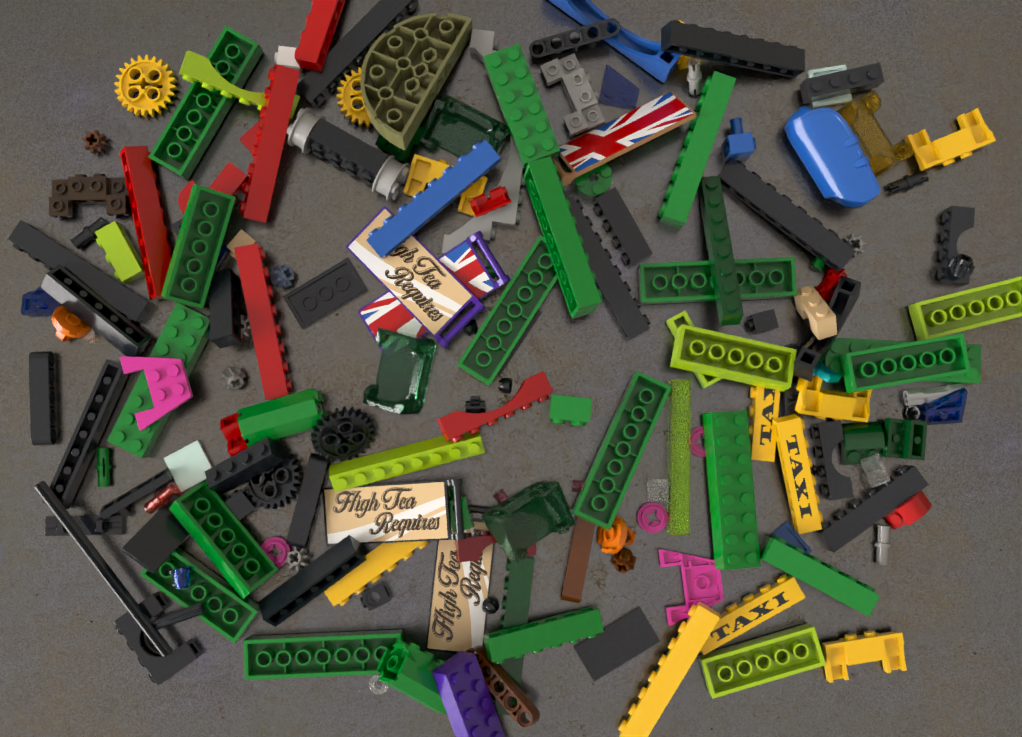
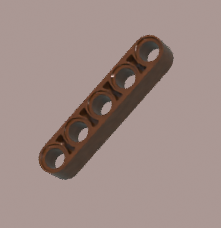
M577 516L560 600L580 603L595 525Z
M479 645L467 649L466 652L474 654L475 651L477 652L478 663L487 688L518 725L526 728L538 722L540 718L539 710L500 664L492 663L487 658L486 648ZM487 666L491 669V675L487 672ZM500 681L504 684V690L500 688ZM513 697L517 699V705L513 703ZM526 712L530 714V721L525 716Z

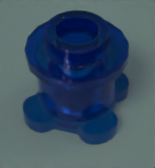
M192 567L169 570V574L172 573L173 575L172 586H176V589L188 588V584L192 583L189 578V570Z

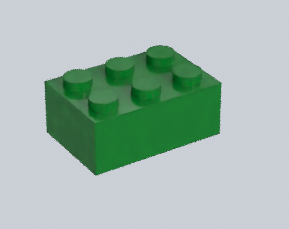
M552 394L548 419H552L554 424H565V421H570L573 426L583 427L585 423H590L592 399Z

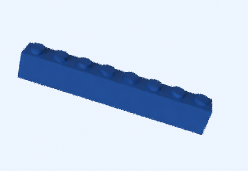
M481 140L472 147L473 151L468 155L464 153L457 159L458 163L454 167H447L442 172V177L438 180L437 178L433 179L427 185L429 188L424 192L419 191L416 193L411 203L403 204L398 209V214L394 217L392 215L383 221L384 225L380 229L375 228L368 234L369 238L366 241L380 258L385 259L502 161L486 140L483 142Z

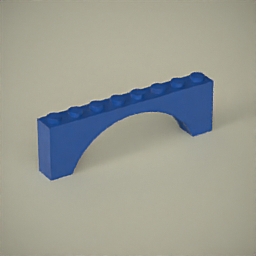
M549 0L583 26L610 19L591 0ZM613 21L609 22L606 26L607 31L610 33L616 32L617 24ZM622 26L617 35L603 39L662 83H665L674 71L681 56L661 51V43L642 38ZM591 27L589 30L598 36V29Z

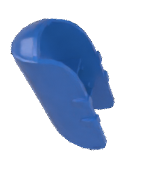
M802 106L789 117L784 130L824 199H830L844 206L856 208L866 205L879 195L881 191L880 186L869 165L870 161L867 155H864L857 135L853 134L847 122L838 112L830 108L811 110L807 106Z

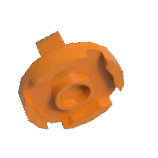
M63 305L57 307L52 315L53 326L57 329L56 336L62 342H66L70 338L85 337L91 330L86 323Z
M616 515L610 530H605L598 526L597 543L601 545L602 549L600 550L609 554L618 553L623 546H630L635 540L633 530L627 528L624 519Z

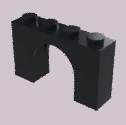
M159 592L153 593L138 604L150 620L169 608ZM126 612L114 621L118 633L125 637L129 649L136 653L138 662L147 669L149 678L158 686L202 655L192 639H190L168 656L162 657L160 653L155 652L148 646L145 633L129 612Z

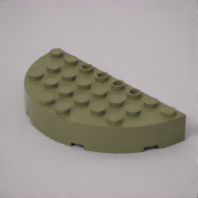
M437 13L414 16L397 23L388 33L384 32L369 49L362 65L360 80L364 106L375 129L390 143L406 150L469 41L473 29L472 18L448 13V16L437 15Z

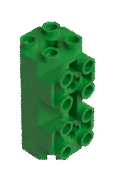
M315 388L238 409V413L241 414L238 417V423L242 437L250 442L246 443L247 447L256 444L266 437L277 441L281 438L313 430L312 427L317 426L316 420L322 421L321 415L328 416L327 411L322 408L321 403L324 402L321 391L318 392Z
M398 640L397 643L392 645L395 648L386 650L377 667L378 672L381 673L379 681L434 712L446 714L447 712L432 675V671L445 661L440 659L434 660L432 653L420 651L421 647L414 643L407 644Z

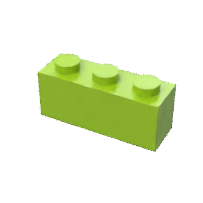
M114 221L95 231L98 237L96 242L100 248H104L106 252L105 258L110 265H113L115 269L114 275L119 282L129 284L145 275L142 261L120 223Z

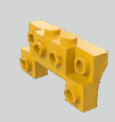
M978 108L956 117L961 128L960 131L933 142L930 141L926 129L904 138L911 156H915L921 171L940 164L944 166L950 165L955 162V158L961 157V160L973 155L972 151L996 141L992 131L985 124Z
M414 154L403 190L404 194L413 197L419 191L424 192L427 185L433 179L437 178L438 180L442 177V172L451 165L442 159L435 161ZM481 177L460 195L461 200L458 212L475 217L469 201L484 193L488 181L487 177Z
M815 375L812 382L799 377L796 390L799 391V396L795 406V411L798 413L813 415L823 420L829 417L835 421L841 420V422L843 419L868 422L870 398L873 389L853 393L820 389L823 379Z
M875 630L865 631L863 635L851 633L844 635L845 638H839L837 641L822 643L826 663L824 669L826 680L829 683L842 678L849 680L846 664L849 666L882 660L883 669L886 673H891V670L897 669L907 670L904 656L903 633L899 630L880 634Z

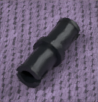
M923 170L910 176L905 175L900 180L888 183L887 188H893L888 191L893 195L905 189H913V186L928 182L929 178L923 177L928 174Z
M100 217L89 227L85 226L83 231L70 241L79 250L88 241L96 238L95 231L108 224Z

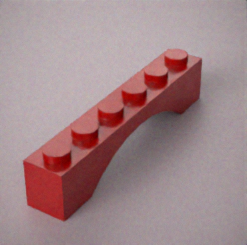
M544 371L525 379L514 397L499 409L478 414L457 410L439 418L437 422L446 442L452 440L454 443L462 439V434L468 431L471 435L480 431V426L484 424L491 426L497 423V418L503 415L505 419L514 415V410L521 408L523 411L533 406L531 402L538 400L540 403L549 399L548 395L553 390Z

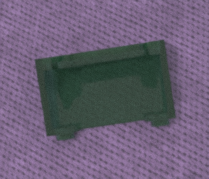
M443 95L436 99L420 141L429 149L442 147L460 157L464 153L468 155L473 151L472 147L481 140L483 142L486 140L499 155L510 132L504 123L452 96Z
M378 328L375 341L377 346L382 347L383 350L376 383L369 385L364 390L363 403L400 415L417 414L421 411L425 399L435 352V341L422 336Z
M541 481L531 484L482 515L486 527L509 560L515 561V563L525 560L528 554L527 548L550 533L558 532L559 534H564L570 530L571 526L575 525L559 482Z

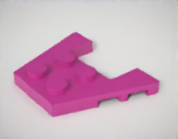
M119 357L124 374L144 369L154 404L153 409L135 413L139 431L145 430L148 426L193 397L183 359Z
M658 549L660 567L681 566L685 604L666 607L669 626L690 617L688 612L693 604L697 605L699 601L711 607L724 600L720 569H715L714 559Z

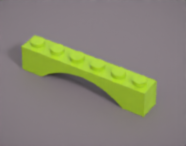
M190 50L186 51L179 74L183 75V80L194 83V81L202 83L201 87L211 91L214 88L220 90L221 95L232 98V96L237 97L240 103L248 106L251 103L257 105V109L260 111L261 107L265 106L266 99L264 98V93L250 92L238 88L224 79L215 70L208 58ZM298 95L294 96L290 118H293L300 99Z

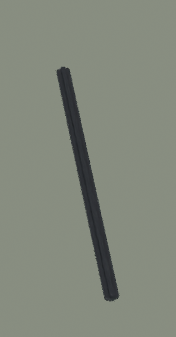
M45 481L34 486L35 490L162 657L168 656L173 649L160 632L154 628L151 620Z

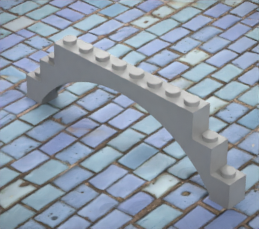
M472 29L470 53L476 54L484 63L483 56L496 52L498 39L495 38L494 31ZM531 74L535 82L536 88H538V81H535V74ZM512 137L507 164L497 188L499 186L506 187L511 203L490 211L486 215L473 217L464 226L450 235L444 234L442 255L478 231H481L484 235L483 239L485 242L490 243L491 238H495L496 227H493V225L515 228L516 222L520 223L521 211L517 210L518 204H522L523 193L520 192L521 185H525V181L523 178L524 174H522L523 167Z

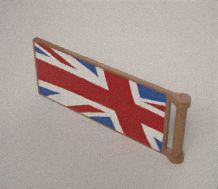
M669 91L559 146V157L571 170V173L565 172L555 158L552 161L557 165L560 180H562L563 185L567 186L576 177L697 116L673 91Z

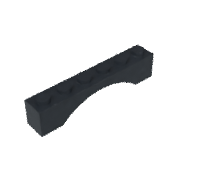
M845 276L841 278L829 303L830 309L836 315L837 335L818 340L813 335L807 344L802 347L795 359L793 375L810 382L813 381L859 298L861 282Z

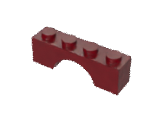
M518 527L517 531L510 532V529H498V533L492 534L490 530L479 531V535L465 532L466 539L455 540L456 560L458 562L477 561L487 546L499 542L506 544L515 556L536 555L535 531L529 530V527Z

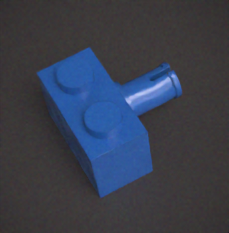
M734 118L730 120L732 135H728L722 144L724 163H729L732 158L735 161H745L756 149V139L752 137V132L743 133L742 118Z

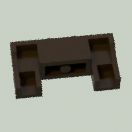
M97 173L94 174V177L76 174L75 177H68V179L52 180V197H49L50 217H73L72 202L75 204L106 203L107 215L124 214L125 216H130L129 196L125 177L108 178L105 174Z

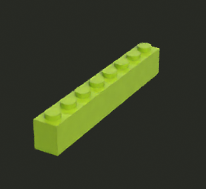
M468 431L462 434V439L454 443L452 440L446 442L444 435L332 464L329 468V478L334 492H339L485 453L481 433L478 431L470 435Z

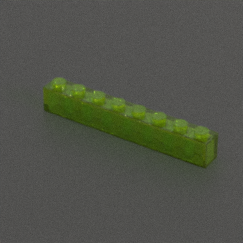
M670 379L669 386H672L668 399L667 533L669 535H690L691 379Z

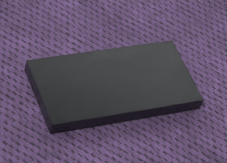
M346 258L287 293L283 298L301 328L305 329L365 293L368 289L350 259Z
M175 494L121 550L152 574L190 536L169 510L173 502L179 498Z
M638 607L603 629L604 632L598 633L597 637L587 638L574 646V649L593 681H596L659 643L660 640L643 611Z

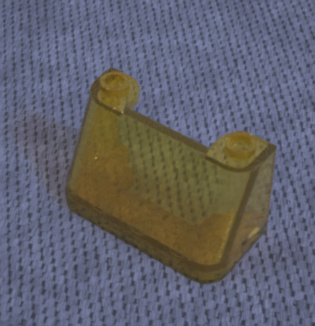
M873 90L853 99L836 112L844 118L853 134L857 135L860 141L859 145L864 155H867L870 161L869 165L876 178L915 155V153L906 142H898L892 145L873 115L881 107V99L877 92Z

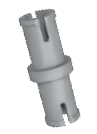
M691 58L687 62L689 93L694 95V89H696V95L701 93L700 81L702 80L700 60L695 58V64H693V58Z
M880 524L877 526L875 564L888 565V551L891 548V543H889L890 526Z

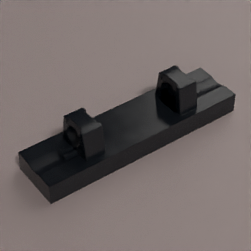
M169 468L102 506L99 514L103 519H106L119 511L126 518L132 512L129 504L151 491L157 498L163 496L165 489L162 485L172 479Z
M101 515L72 516L85 535L125 534V518L122 515H111L106 519H103ZM56 516L45 517V536H70Z

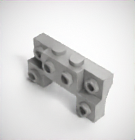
M575 53L560 60L557 58L540 65L541 73L543 72L547 86L561 81L574 113L563 117L564 124L566 123L570 137L605 124L604 117L598 106V93L595 89L592 90L590 85L592 83L588 72L585 73L583 68L580 67Z

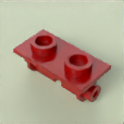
M499 186L488 191L490 198H487L484 193L469 201L476 217L486 215L490 211L511 203L505 186Z
M831 268L826 273L822 282L816 286L815 290L826 304L830 303L834 294L832 288L836 289L841 278L848 276L844 272L845 269L837 273Z

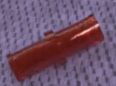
M169 483L162 491H157L154 497L144 504L145 511L153 514L159 507L166 505L169 499L178 493L179 488L177 485Z

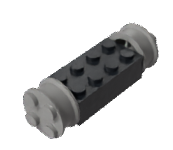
M301 108L294 124H290L286 134L289 135L288 145H295L301 148L304 154H308L312 150L319 158L325 157L330 160L329 162L335 167L339 168L341 166L346 169V172L351 176L356 177L357 175L362 178L364 183L372 186L373 193L379 192L386 196L387 201L391 199L396 200L400 193L399 188L402 184H406L409 175L407 174L409 171L408 163L402 164L395 160L394 155L388 157L385 153L329 123L324 116L318 117L313 114L310 108Z

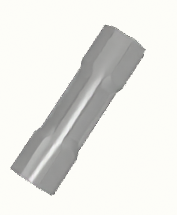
M963 383L903 391L905 406L964 400L967 395L966 387Z

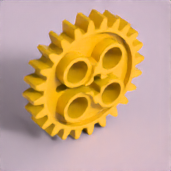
M138 55V61L131 58L132 64L129 65L125 62L126 69L119 68L122 75H116L120 82L114 83L119 87L115 90V93L120 95L117 99L122 102L121 105L127 108L130 113L134 111L135 115L139 116L142 114L145 118L149 113L154 117L155 111L162 114V107L168 110L166 104H173L170 98L176 97L173 91L178 90V88L173 84L177 83V80L173 78L175 73L172 70L170 71L171 67L168 64L165 65L162 59L158 61L155 56L151 59L146 55L143 60ZM141 73L140 77L134 80L135 75ZM159 74V78L153 81V77ZM139 92V96L133 98L134 93ZM158 93V97L152 99V95Z
M359 67V73L351 70L352 76L350 77L346 74V81H340L342 87H337V91L340 93L336 95L337 100H340L337 104L338 107H342L340 109L341 114L346 113V120L352 118V124L358 121L360 128L363 123H366V127L369 129L371 121L364 106L361 90L355 91L353 89L355 86H361L362 71ZM355 104H361L363 107L361 109H355L353 106Z

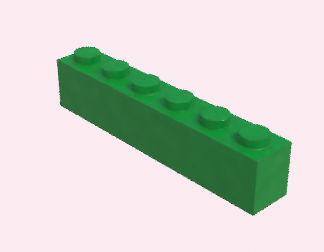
M590 606L483 635L487 658L492 663L500 664L511 657L514 659L522 658L529 652L540 653L547 647L558 648L562 646V643H576L580 641V638L584 637L594 638L598 636V633L604 632L600 610Z

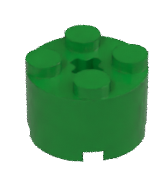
M604 163L576 177L573 180L576 193L583 199L595 200L596 197L609 190L612 182V170L607 163ZM592 176L595 177L593 182L589 181Z

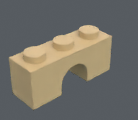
M810 285L798 289L797 295L794 296L796 310L803 319L809 318L811 331L817 339L821 340L837 335L836 315L815 288Z

